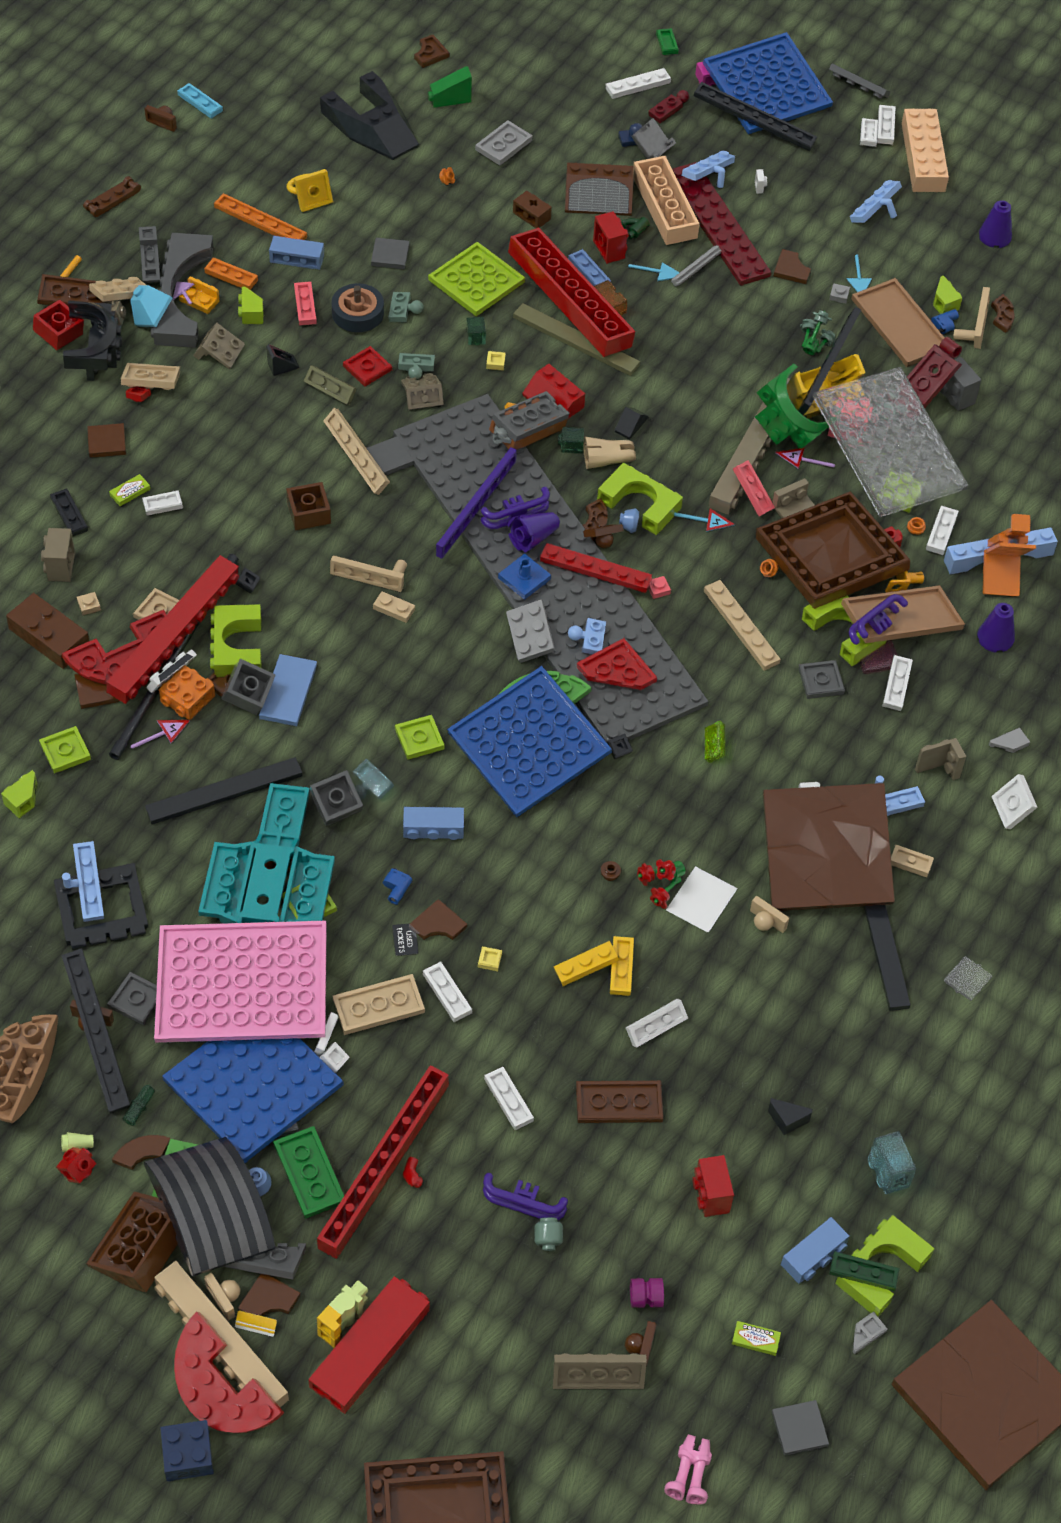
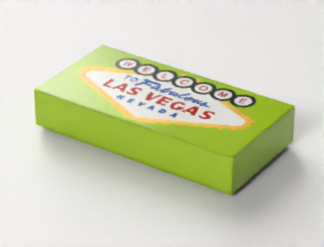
M139 474L110 490L109 494L119 506H122L149 491L150 485Z
M737 1321L732 1345L776 1356L781 1332Z

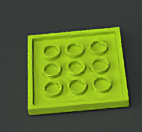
M478 242L428 275V280L475 316H478L525 283L523 275Z

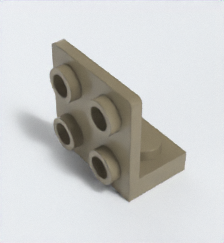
M216 323L207 332L193 356L199 360L203 355L207 356L209 354L230 369L245 344Z
M431 373L424 374L418 380H416V377L410 378L407 376L401 380L406 390L408 409L444 405L442 384L436 375Z
M805 478L774 492L772 503L781 518L814 506V503L807 496L809 483Z
M956 738L946 739L934 745H926L920 749L915 771L919 773L944 765L946 773L950 774L952 780H955L961 776L966 755Z

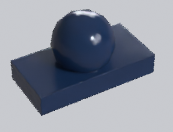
M634 123L630 126L629 130L619 131L618 136L622 147L637 145L631 136L642 128L643 125Z

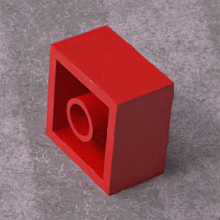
M614 211L595 216L593 242L606 264L625 259L626 243L629 236L627 229L623 228L620 218L616 216Z
M61 300L56 301L33 316V331L56 350L83 335L84 319L69 318V307Z
M725 1156L699 1159L697 1167L694 1168L695 1177L692 1178L694 1190H698L699 1197H697L699 1210H703L704 1217L730 1213L734 1193Z

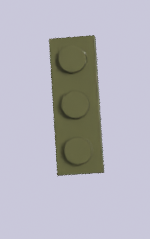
M312 365L304 379V382L347 405H350L357 388Z

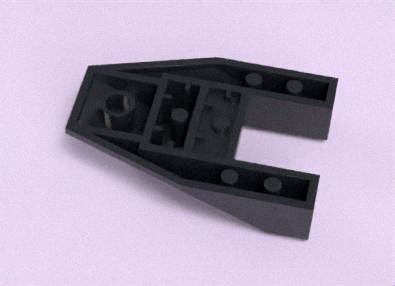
M373 71L359 77L360 93L375 106V108L361 115L334 91L320 97L321 113L350 140L392 160L419 147V143L402 109L383 80Z

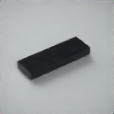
M68 489L50 494V498L66 529H71L72 537L87 532L88 526Z

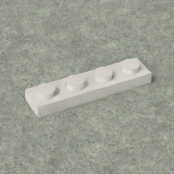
M662 68L607 83L606 90L611 98L614 99L669 84L671 78L666 70Z

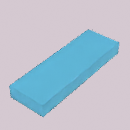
M190 83L177 90L178 96L209 118H213L223 111V106Z

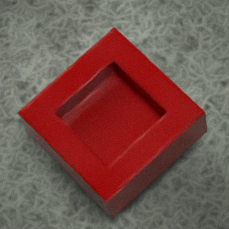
M142 386L131 387L126 391V398L132 399L135 402H142L151 395V389Z

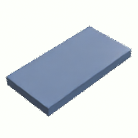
M280 654L273 672L275 678L260 711L259 719L297 726L317 667V661Z

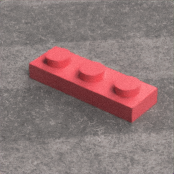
M311 282L294 283L299 326L316 324Z
M749 460L733 468L758 516L775 508Z

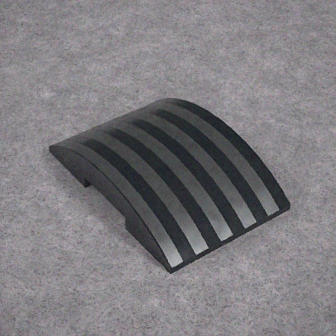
M226 1137L144 1162L159 1201H163L176 1231L177 1243L192 1277L275 1250L276 1246L269 1220L256 1185L240 1154Z

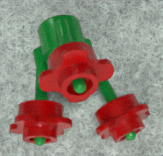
M660 859L656 862L658 868L653 870L652 866L643 863L642 867H638L637 876L644 886L655 879L656 873L660 880L663 878L673 880L665 889L660 887L651 889L652 896L650 900L656 906H661V908L665 909L667 907L666 902L670 899L668 892L677 883L682 881L681 876L685 875L686 872L685 866L680 861L672 862L671 860L662 861Z

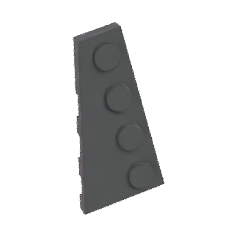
M278 1243L275 1250L223 1267L294 1279L306 1252V1243H298V1247H287V1243Z

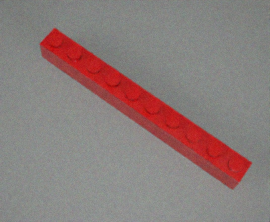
M220 555L107 681V693L124 704L130 699H134L140 687L145 686L150 676L158 672L162 662L171 657L173 650L181 646L185 636L193 632L195 625L203 621L208 610L213 609L217 604V600L225 596L230 585H234L237 582L239 566Z
M431 1065L429 1066L317 1237L319 1250L335 1259L338 1258L449 1086L448 1074Z

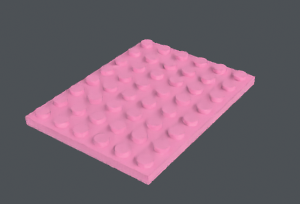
M326 921L161 925L159 933L155 1043L325 1037Z

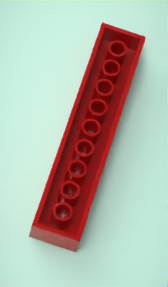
M540 228L511 236L508 253L603 357L632 347L635 330Z

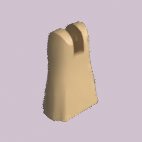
M584 437L583 452L586 469L636 460L634 443L629 440H605Z

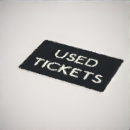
M409 924L392 925L395 955L418 954L417 936L409 928Z

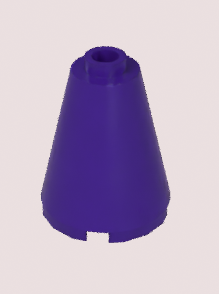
M997 201L979 230L980 240L989 247H994L995 245L1003 248L1011 242V205L1006 201Z
M553 512L515 516L508 522V528L510 527L511 530L509 538L517 550L528 552L559 528V517Z
M1007 603L997 604L979 627L977 632L979 643L986 650L991 652L1003 650L1004 652L1012 647L1015 641L1014 610L1011 605Z

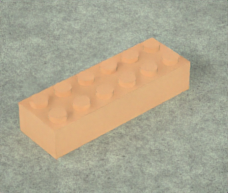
M904 109L902 130L913 192H946L949 176L937 109Z
M666 156L634 162L633 179L665 244L669 245L698 239L699 222Z

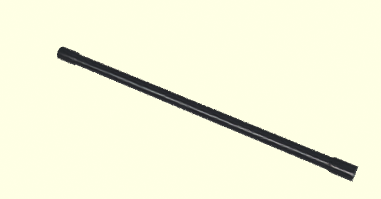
M229 554L227 560L234 564H237L239 561L238 557L234 554ZM200 622L195 625L190 635L187 634L181 646L173 650L171 657L166 660L162 668L169 662H176L175 658L183 652ZM160 687L153 693L149 690L147 691L120 738L109 752L111 758L115 760L120 759L129 740L158 694Z

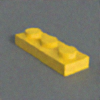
M613 937V948L619 961L611 965L610 994L631 995L634 938Z
M608 941L554 966V969L562 986H565L619 961V958L611 942Z

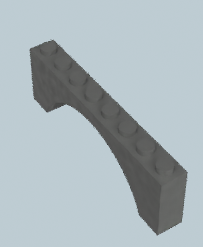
M171 234V239L167 241L168 252H165L166 264H163L162 272L164 277L160 278V287L162 288L159 291L172 297L176 283L187 271L203 262L212 260L214 249L213 235ZM172 299L157 327H151V338H154V344L197 348L199 337L198 323L186 317L177 308Z

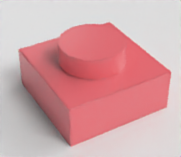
M664 576L651 580L648 590L653 599L670 595L671 589Z

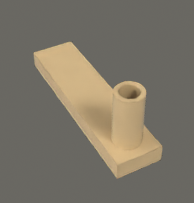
M983 287L975 330L955 329V340L974 341V348L981 349L990 301L989 287Z
M332 556L330 574L401 592L404 586V571L407 563L404 560H398L393 570H388Z

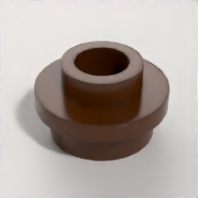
M608 861L601 866V875L604 879L613 881L620 876L621 868L616 862Z

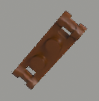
M127 176L123 182L92 200H86L83 208L90 211L94 217H98L140 192L141 185L137 182L134 183V180Z

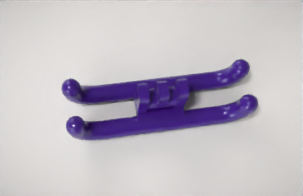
M542 487V497L528 502H524L520 495L516 496V501L513 497L509 498L510 504L507 500H503L502 503L505 510L493 513L486 507H483L481 513L484 517L481 518V523L486 528L499 529L508 526L509 520L515 516L544 513L549 508V489ZM541 505L540 507L528 511V509ZM509 516L508 518H505V519L500 520V521H497V522H491V521L488 520V519H490V520H498V519H501V518H504V517Z
M899 594L890 595L857 620L849 628V637L852 643L857 645L860 642L856 634L857 630L862 638L868 637V632L865 629V624L867 623L871 625L877 634L883 633L892 625V621L883 610L889 608L896 614L899 612V607L894 602H898L902 607H907V600Z
M486 1173L484 1176L483 1193L486 1199L493 1204L539 1219L557 1218L560 1220L567 1212L568 1199L566 1197H562L557 1205H548L536 1201L540 1186L535 1185L532 1193L529 1192L531 1183L527 1182L523 1190L521 1189L523 1181L518 1180L514 1193L494 1187L492 1183L493 1175L491 1173Z

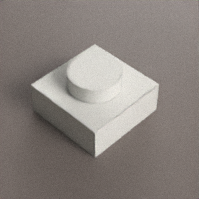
M763 169L756 170L755 176L756 194L763 193L764 186H767V176H764Z
M334 1042L320 1056V1059L334 1072H337L349 1059V1056Z

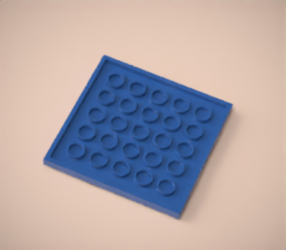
M787 32L703 60V65L720 91L785 122L832 107L833 101ZM738 118L748 134L763 130Z
M542 666L447 729L449 735L516 817L612 753L611 747Z
M300 1038L207 1041L162 1076L171 1089L219 1138L226 1137L233 1144L244 1163L344 1085L343 1080Z

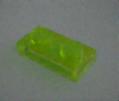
M721 721L705 727V760L709 763L725 756V724Z

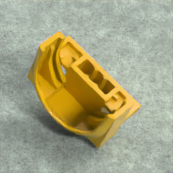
M854 354L833 363L812 405L803 416H807L808 419L834 410L838 398L853 401L864 396L858 381L865 374L859 355ZM821 367L803 373L797 372L791 376L787 384V392L797 410H799Z

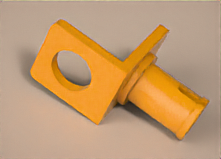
M908 571L896 575L897 580H891L885 592L907 590L909 584L913 583L922 584L924 582L923 572L908 573ZM897 584L900 585L899 588H897V589H892V587H893L894 585H897Z

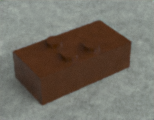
M34 592L6 615L9 630L62 669L68 666L62 658V653L89 642V635L86 630Z

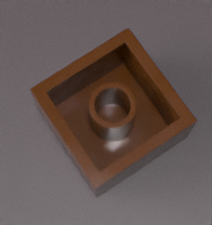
M322 482L286 488L287 504L295 530L331 524V510Z

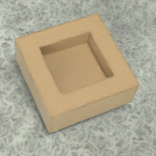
M95 592L77 597L82 616L101 611Z

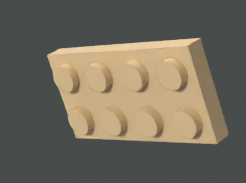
M413 974L332 996L344 1035L425 1013Z

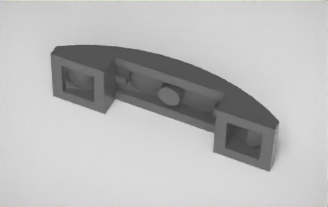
M156 226L139 227L143 283L160 282Z

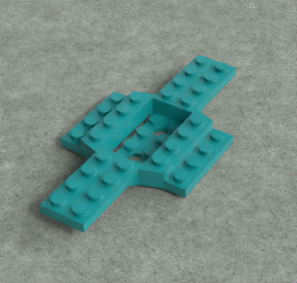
M270 783L261 827L256 841L239 844L214 842L199 906V916L219 918L223 924L323 921L335 856L314 854L298 847L310 788ZM293 859L286 894L284 898L283 908L281 912V917L279 918L278 912L285 884L286 874L288 870L289 860ZM268 861H274L276 867L274 869H267L265 864ZM300 885L299 890L292 893V889ZM261 896H266L269 901L261 905L257 902V899ZM290 901L296 909L298 919L295 918L289 908Z

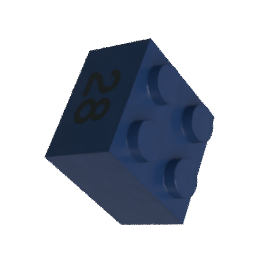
M207 1420L160 1427L164 1472L167 1481L214 1474Z

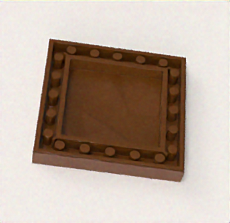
M851 491L756 529L757 541L771 558L777 562L781 570L814 609L908 571L910 568L911 560Z
M884 783L763 790L771 906L779 911L894 904Z
M992 1300L896 1376L891 1384L985 1490L989 1489L1061 1428V1374Z
M504 1451L364 1463L367 1523H510Z

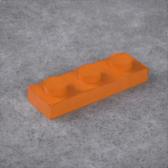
M214 257L204 268L206 274L240 288L246 287L251 290L258 281V275Z

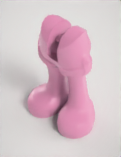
M688 1434L684 1443L679 1447L678 1457L681 1461L676 1480L666 1483L664 1492L675 1500H683L691 1465H694L686 1502L699 1505L705 1504L708 1494L701 1488L704 1468L711 1462L710 1440L702 1438L701 1445L698 1448L699 1451H695L693 1449L695 1448L694 1441L696 1436Z

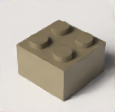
M48 528L47 535H44L45 550L41 551V561L44 562L43 571L47 573L48 581L71 582L75 557L71 529Z

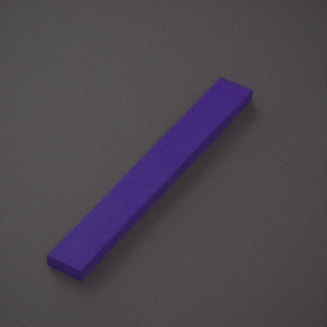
M510 447L436 544L437 557L442 559L516 463V449Z

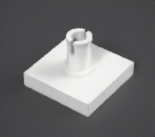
M1018 774L992 795L1005 829H1012L1038 808L1024 775Z

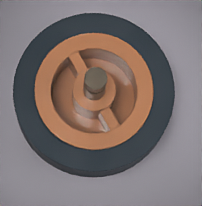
M355 283L341 287L332 297V317L334 322L340 328L350 332H366L374 329L381 323L384 317L383 296L376 288L367 284Z

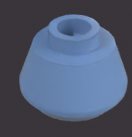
M635 508L621 513L619 524L623 525V529L630 533L636 532L639 511Z
M255 1167L250 1169V1175L259 1195L262 1196L271 1187V1177L268 1172L261 1168Z

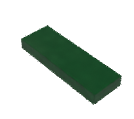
M834 1251L829 1275L895 1292L900 1268Z

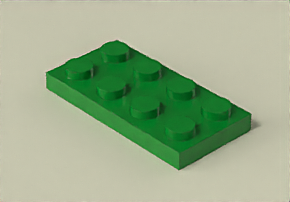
M314 1126L273 1141L305 1219L335 1208L340 1204L344 1194Z

